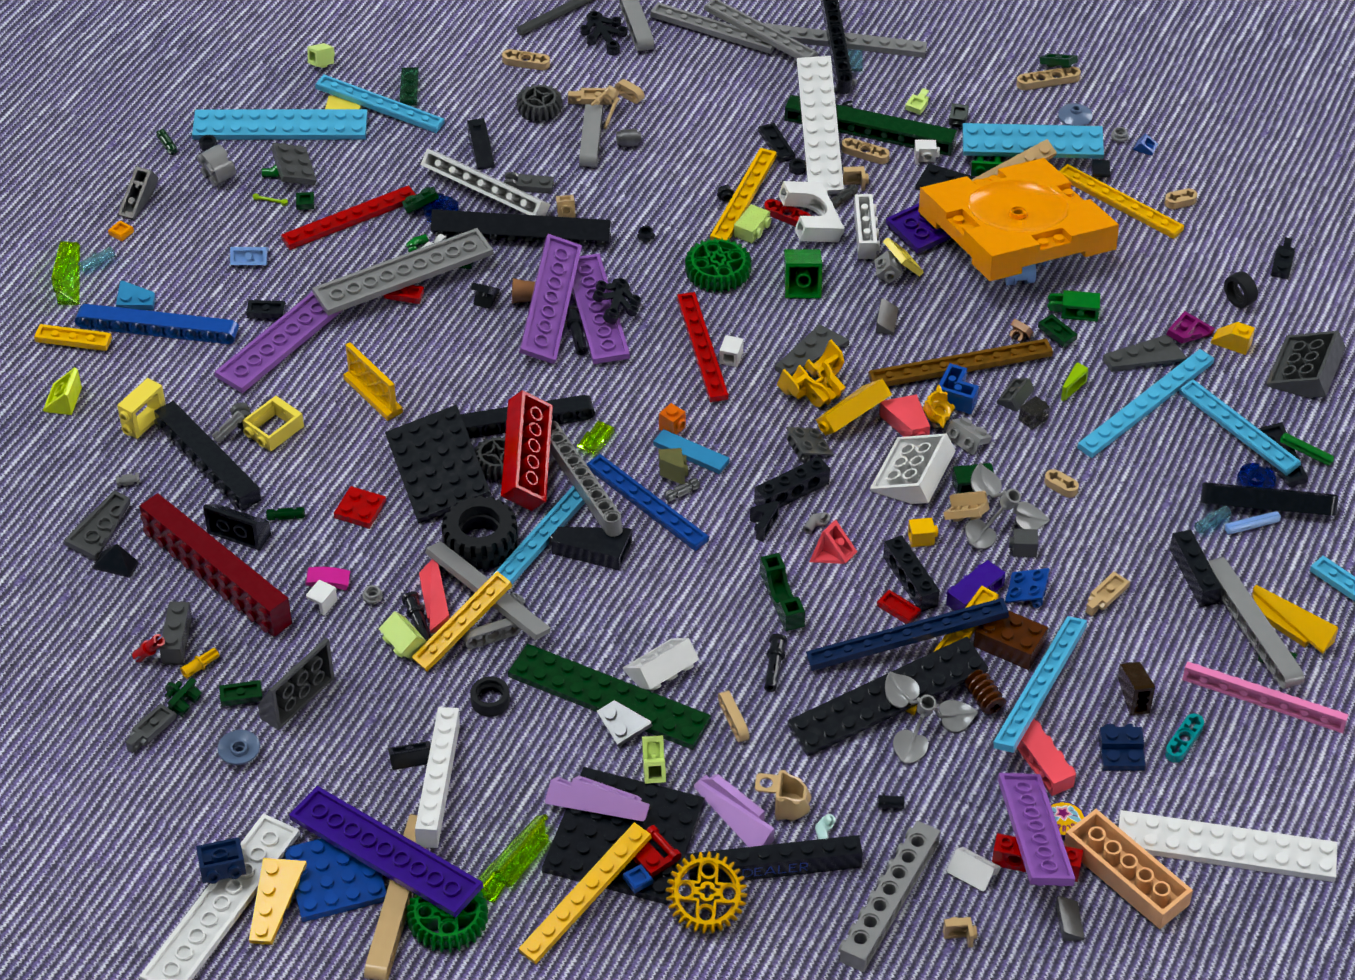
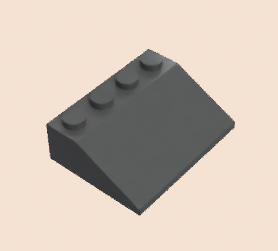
M1339 330L1287 335L1266 383L1267 387L1307 398L1327 396L1346 348Z
M328 638L319 643L268 690L258 705L260 719L275 729L280 730L335 679Z

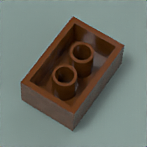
M1009 611L1008 618L979 625L975 630L973 646L1029 670L1046 643L1048 627Z

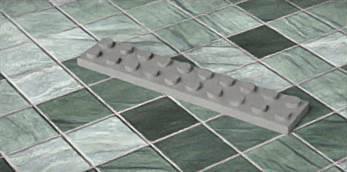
M478 228L313 287L312 291L329 316L494 255L493 248Z

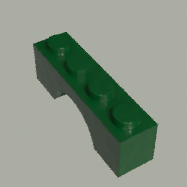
M780 553L760 557V575L785 632L805 627L804 607L800 598L794 597L791 592L786 567Z

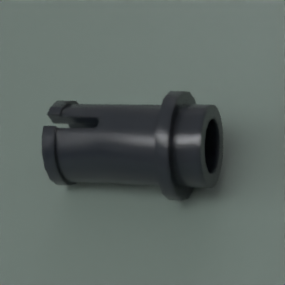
M882 793V795H878L877 807L882 810L885 808L904 809V796H890Z

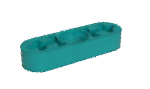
M1193 713L1185 718L1167 744L1165 757L1168 761L1178 763L1184 759L1203 730L1204 719L1201 715ZM1197 723V724L1194 725L1193 729L1191 730V729H1190L1191 724ZM1187 735L1190 740L1183 741L1179 736ZM1177 746L1180 747L1179 752L1172 753L1177 749Z

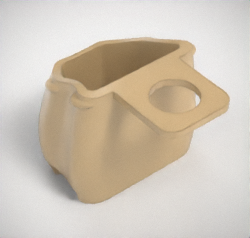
M780 770L778 775L764 773L756 775L755 790L757 792L776 794L775 819L777 821L787 819L791 822L810 812L809 803L812 797L800 778L788 774L785 770ZM762 779H770L773 784L771 787L764 788L760 785V781Z

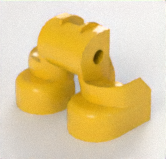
M832 339L829 340L820 359L814 364L808 359L804 367L814 378L819 377L817 380L808 376L804 368L799 365L793 376L786 369H783L777 386L784 394L793 395L797 399L806 395L816 407H821L824 404L829 405L831 400L835 397L838 399L846 388L835 376L844 364L842 351Z

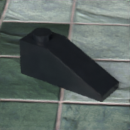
M484 118L468 120V139L477 170L495 168Z

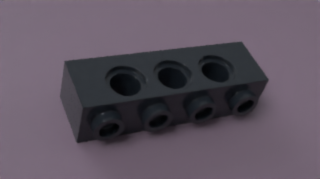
M816 457L756 486L754 489V503L756 506L778 501L781 508L828 485L830 481V467L820 457Z
M901 535L884 541L883 558L914 604L921 609V612L937 607L940 590L904 537Z

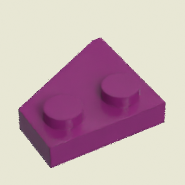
M1184 311L1168 329L1166 335L1183 344L1210 336L1214 333L1215 328Z

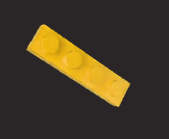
M40 324L34 339L35 342L107 351L112 335L107 332Z

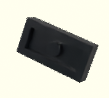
M249 300L246 311L247 318L280 319L285 314L286 302Z

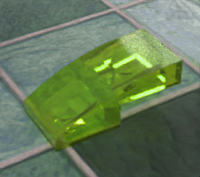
M598 420L591 432L587 431L577 447L595 455L615 433V428Z

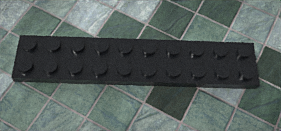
M966 636L892 672L914 679L919 685L920 693L918 697L921 698L923 695L936 697L965 683L968 675L980 669L984 673L988 672V666ZM887 673L787 720V725L807 757L918 704L911 705L908 703L904 708L893 706L888 701L885 693Z

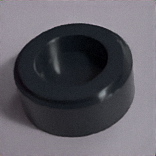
M205 135L199 139V146L203 151L217 145L214 136Z
M799 158L791 160L789 171L795 175L805 173L806 162Z

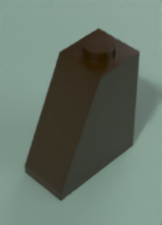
M1141 662L1120 664L1118 680L1129 715L1150 713L1155 685Z

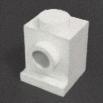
M915 140V164H918V162H936V158L940 156V147H936V140Z

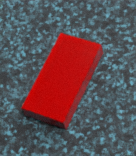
M888 590L877 601L879 608L905 624L912 623L921 614L920 608L891 590Z

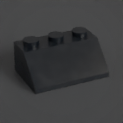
M205 504L203 506L208 534L259 551L271 535L269 521L218 504Z

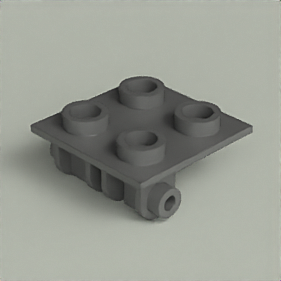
M786 427L789 432L787 434V441L791 444L792 449L801 462H808L811 455L833 456L832 451L818 429Z

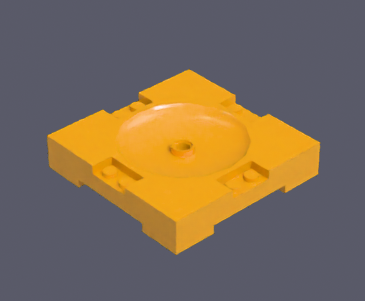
M1045 158L999 168L998 175H991L983 179L972 181L966 176L920 187L919 213L935 229L942 228L972 257V265L989 281L1022 274V267L1077 253H1081L1084 257H1089L1116 250L1119 224L1091 199L1083 200L1071 189L1072 182Z

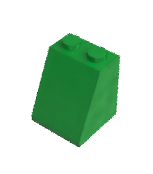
M784 249L785 298H822V257L820 249Z

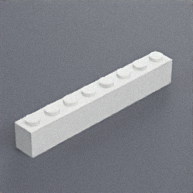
M427 149L420 164L527 215L546 216L551 205L437 151Z
M438 707L415 826L416 843L422 847L438 848L460 729L459 708Z

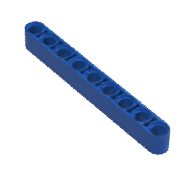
M82 304L75 318V324L84 329L220 344H232L239 330L238 323L230 319Z

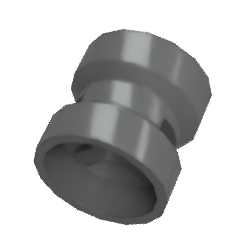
M244 402L236 403L230 410L231 415L239 411L245 418L251 414L249 406ZM243 421L238 423V428L244 429Z

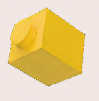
M932 518L909 520L908 537L911 547L935 544V537H938V527L934 525Z

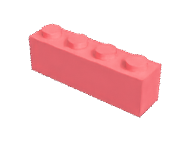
M1033 719L1017 749L1034 773L1041 774L1045 788L1051 796H1054L1074 787L1076 772L1066 762L1063 753L1054 746L1052 738L1042 730L1040 722Z

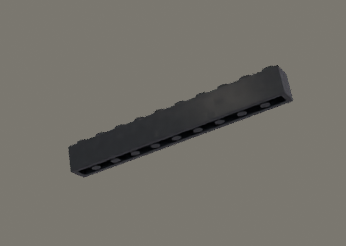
M432 209L430 231L435 236L439 234L456 236L478 228L484 237H488L489 240H499V238H506L507 241L524 239V242L542 240V243H545L547 234H551L571 242H577V244L587 246L588 243H595V246L606 247V244L611 242L612 222L611 220Z

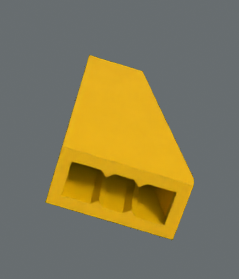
M883 378L863 385L815 420L825 436L832 434L890 397L892 393Z

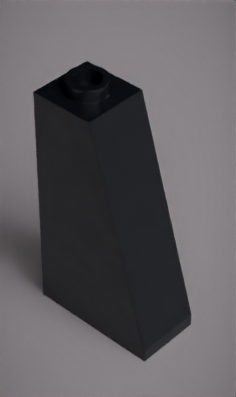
M557 527L555 534L550 536L549 545L552 546V554L620 570L632 543V529L623 528L620 535L611 537L599 527Z

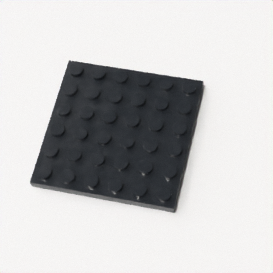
M583 767L580 776L637 795L642 798V802L650 804L645 821H638L566 808L543 863L542 872L580 882L634 822L645 830L651 825H655L659 829L661 836L674 849H678L681 852L682 857L680 860L652 878L653 884L634 893L623 879V873L638 866L632 859L606 889L667 905L666 897L670 896L671 893L666 892V888L672 887L667 881L668 879H675L671 875L672 871L679 872L676 865H682V860L685 857L705 804V797L650 783L645 784L642 781ZM653 839L649 841L664 858L668 856Z

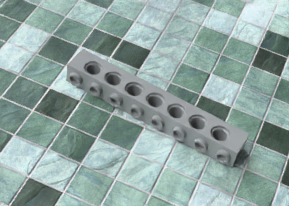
M916 821L913 828L909 827L905 835V842L898 845L896 857L890 859L886 868V874H882L877 882L878 887L876 891H871L867 900V906L862 907L858 914L857 923H852L847 940H842L838 949L841 963L861 972L866 970L937 848L941 830L920 821Z

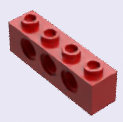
M997 833L992 862L1002 868L1026 872L1016 837ZM1065 846L1075 876V882H1078L1083 850Z

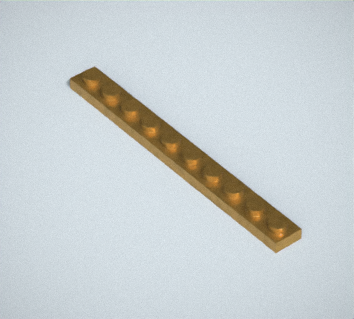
M1046 338L870 370L868 376L871 382L883 378L887 386L942 377L949 363L965 367L967 372L1052 357L1053 350Z

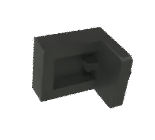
M952 103L949 125L961 128L963 123H967L969 105Z

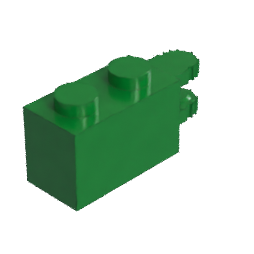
M1064 290L1063 294L1051 293L1048 296V310L1061 312L1062 319L1098 322L1100 293Z

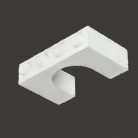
M783 181L778 194L783 206L805 207L819 215L799 217L795 227L799 240L839 242L844 234V225L841 223L822 182Z

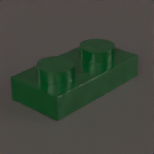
M1048 53L1039 57L1040 64H1047V67L1061 65V68H1070L1072 64L1078 62L1077 55Z
M434 186L431 188L427 187L421 190L420 193L405 198L402 204L408 214L439 199V196Z
M1053 314L1038 322V328L1063 348L1077 340L1078 334Z
M261 680L219 686L221 707L260 702L263 699Z

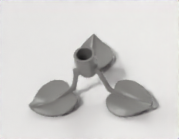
M982 463L976 466L971 476L973 491H986L987 497L990 495L991 498L1002 497L1000 498L1001 508L987 524L980 519L970 520L966 524L965 534L972 547L986 549L994 544L996 532L989 528V526L1004 509L1011 510L1014 507L1013 513L1016 514L1015 522L1021 529H1039L1049 522L1050 519L1037 507L1028 502H1019L1021 494L1018 490L1009 489L1007 492L1004 490L999 493L1002 484L998 476L987 469Z
M891 671L887 675L885 693L888 701L898 708H904L908 703L911 705L918 704L917 712L921 715L914 733L910 730H901L897 732L893 739L894 751L900 761L905 764L917 762L927 752V738L923 735H917L924 717L930 716L935 711L937 717L942 718V725L950 732H961L970 725L978 713L970 705L956 700L942 702L938 710V705L933 696L923 695L921 698L918 697L920 689L914 679Z

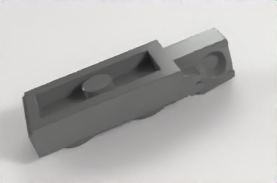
M159 704L132 728V732L129 735L130 738L125 741L126 749L134 753L141 745L146 746L177 718L176 713L166 706Z

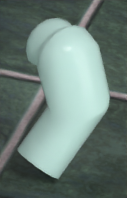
M832 814L822 817L816 824L815 830L818 839L829 838L828 832L836 822Z

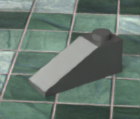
M135 167L118 211V216L133 220L138 216L152 196L159 179L152 170Z

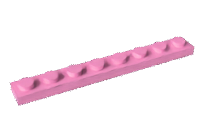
M1187 661L1182 679L1184 681L1340 733L1344 732L1349 714L1238 677H1233L1199 664Z

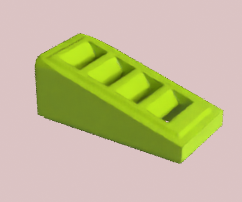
M1078 362L1075 364L1062 386V401H1066L1087 382V367Z

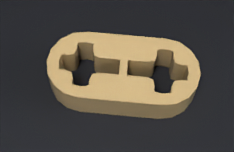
M625 79L615 84V88L620 93L619 95L632 103L638 104L645 98L644 92L640 87Z
M1190 188L1169 192L1165 196L1164 204L1169 209L1191 206L1196 203L1198 194Z
M1055 469L1046 472L1044 483L1048 488L1068 498L1077 495L1079 484L1075 479Z

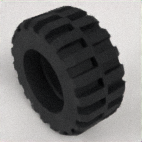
M483 495L472 498V496L467 497L464 501L456 502V506L452 505L448 512L445 513L442 522L443 543L476 569L488 570L489 567L496 568L501 562L504 563L517 548L518 528L516 515L507 504L505 505L499 499L495 500L494 497L488 496V498H485ZM479 528L494 531V533L485 537L466 535L467 532Z

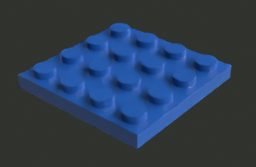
M321 838L289 846L286 850V860L307 862L306 869L300 877L299 885L294 891L302 922L384 902L387 892L382 874Z

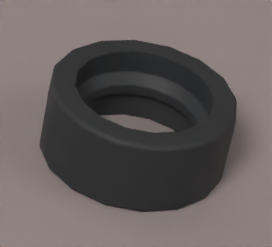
M1239 271L1225 279L1224 291L1229 301L1235 307L1244 308L1257 300V286L1252 277L1246 272ZM1238 284L1242 288L1244 295L1241 293Z
M493 676L483 677L472 685L470 690L471 705L478 714L487 717L497 716L508 708L510 704L509 686L502 679ZM489 690L498 691L502 694L498 701L492 703L483 702L478 699L481 693Z

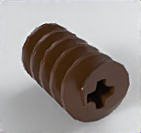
M979 669L968 675V678L965 680V686L982 712L992 714L1005 706L1006 699L1002 697V693L998 691V687L994 685L995 683L990 679V675Z

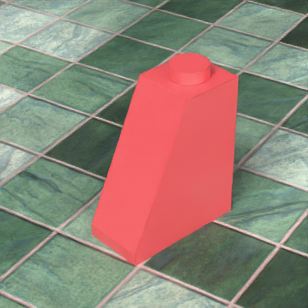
M917 394L880 402V417L903 437L930 435V425Z

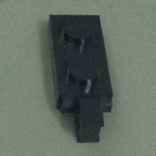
M1285 237L1283 246L1279 245L1277 247L1270 276L1289 279L1295 254V248L1291 247L1292 238Z

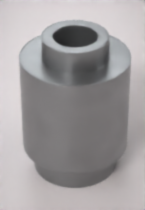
M637 129L617 131V145H621V147L638 146V143L641 142V132H637Z

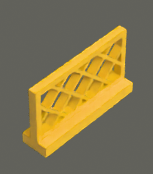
M351 342L345 344L348 372L343 374L344 380L387 421L403 413V407L396 402L394 383Z

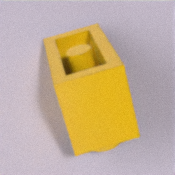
M1240 322L1217 329L1211 344L1246 355L1253 341L1255 327Z

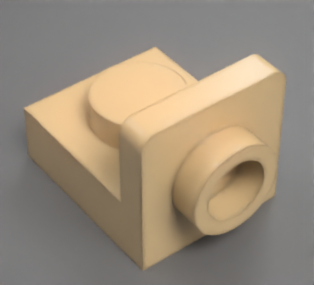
M574 195L556 196L558 217L575 218Z

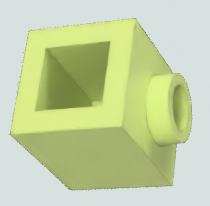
M325 43L307 46L309 64L320 68L334 64V47Z

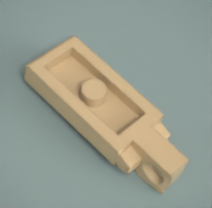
M581 88L579 91H568V103L591 104L606 88ZM603 101V102L601 103V104H604V105H609V103H607V102H605V101Z
M1112 572L1090 593L1085 612L1093 616L1099 609L1104 610L1130 586V581L1116 572Z

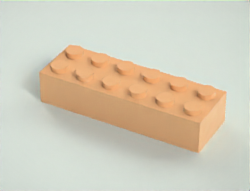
M1097 809L1093 810L1066 832L1064 846L1082 849L1081 862L1157 928L1161 929L1190 905L1193 890Z

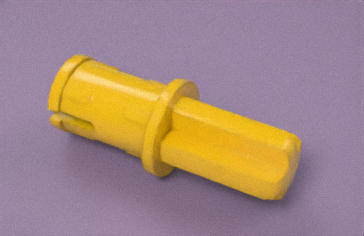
M212 648L201 656H195L191 662L180 668L182 675L188 679L196 672L205 670L206 665L220 656L218 651Z

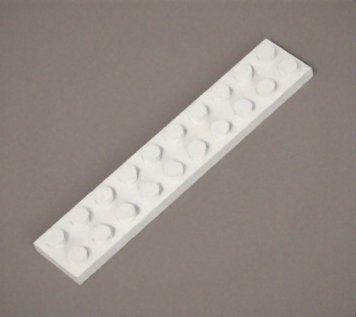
M831 56L797 58L807 182H822L828 195L838 194L844 190Z
M1120 810L1118 827L1154 856L1335 882L1337 842Z
M262 814L241 842L246 875H241L238 879L227 878L219 880L215 884L210 883L139 976L140 980H192L257 894L263 858L283 859L286 850L300 836V830L266 814Z

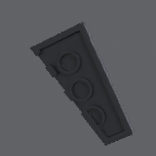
M1282 422L1258 428L1299 459L1294 449L1280 442L1281 436L1287 433ZM1268 462L1289 487L1308 482V476L1302 464L1286 476Z

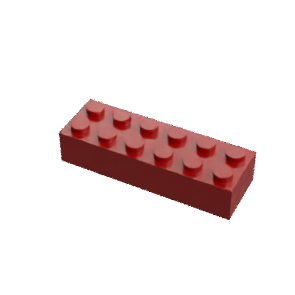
M522 390L508 400L501 497L533 511L544 504L547 498L553 405Z

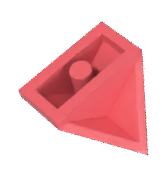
M834 520L821 533L809 562L845 564L858 552L837 520Z

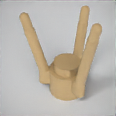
M611 85L591 103V106H594L595 104L600 105L603 101L609 104L613 102L605 121L604 129H607L615 107L620 100L618 97L619 91Z

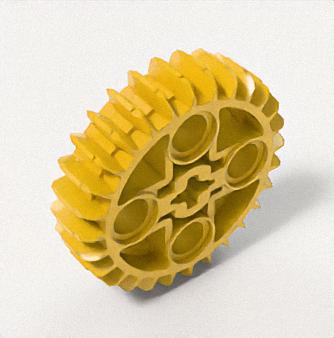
M708 851L706 857H703L702 852H699L698 859L691 854V861L688 862L686 858H683L684 866L676 865L679 872H671L675 879H668L667 881L672 887L666 888V892L672 893V895L666 897V900L673 901L668 908L676 909L672 916L680 915L681 918L678 923L680 924L685 920L687 922L686 929L694 925V932L701 927L702 934H705L707 928H710L713 934L717 926L719 931H723L722 924L724 923L727 927H730L729 919L737 921L734 913L742 914L743 911L738 907L746 905V902L742 901L741 898H746L747 893L741 892V890L746 889L747 885L740 884L745 877L737 876L740 868L733 870L734 862H731L729 865L726 864V856L722 861L719 860V853L714 858H711L710 851ZM705 865L711 866L714 870L713 875L706 876L703 874L702 867ZM698 866L697 881L682 880L689 870ZM718 868L722 869L730 877L732 883L718 882ZM685 885L689 887L690 895L685 897L680 895L678 890L680 886ZM705 887L708 888L709 892L713 893L708 898H705V894L700 892ZM731 889L734 892V898L731 900L725 899L723 890ZM681 902L695 903V918L685 911ZM716 905H731L730 909L723 916L715 919ZM700 910H708L711 913V918L709 920H702L699 916Z

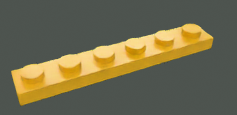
M496 571L412 656V659L428 672L513 586L512 583Z

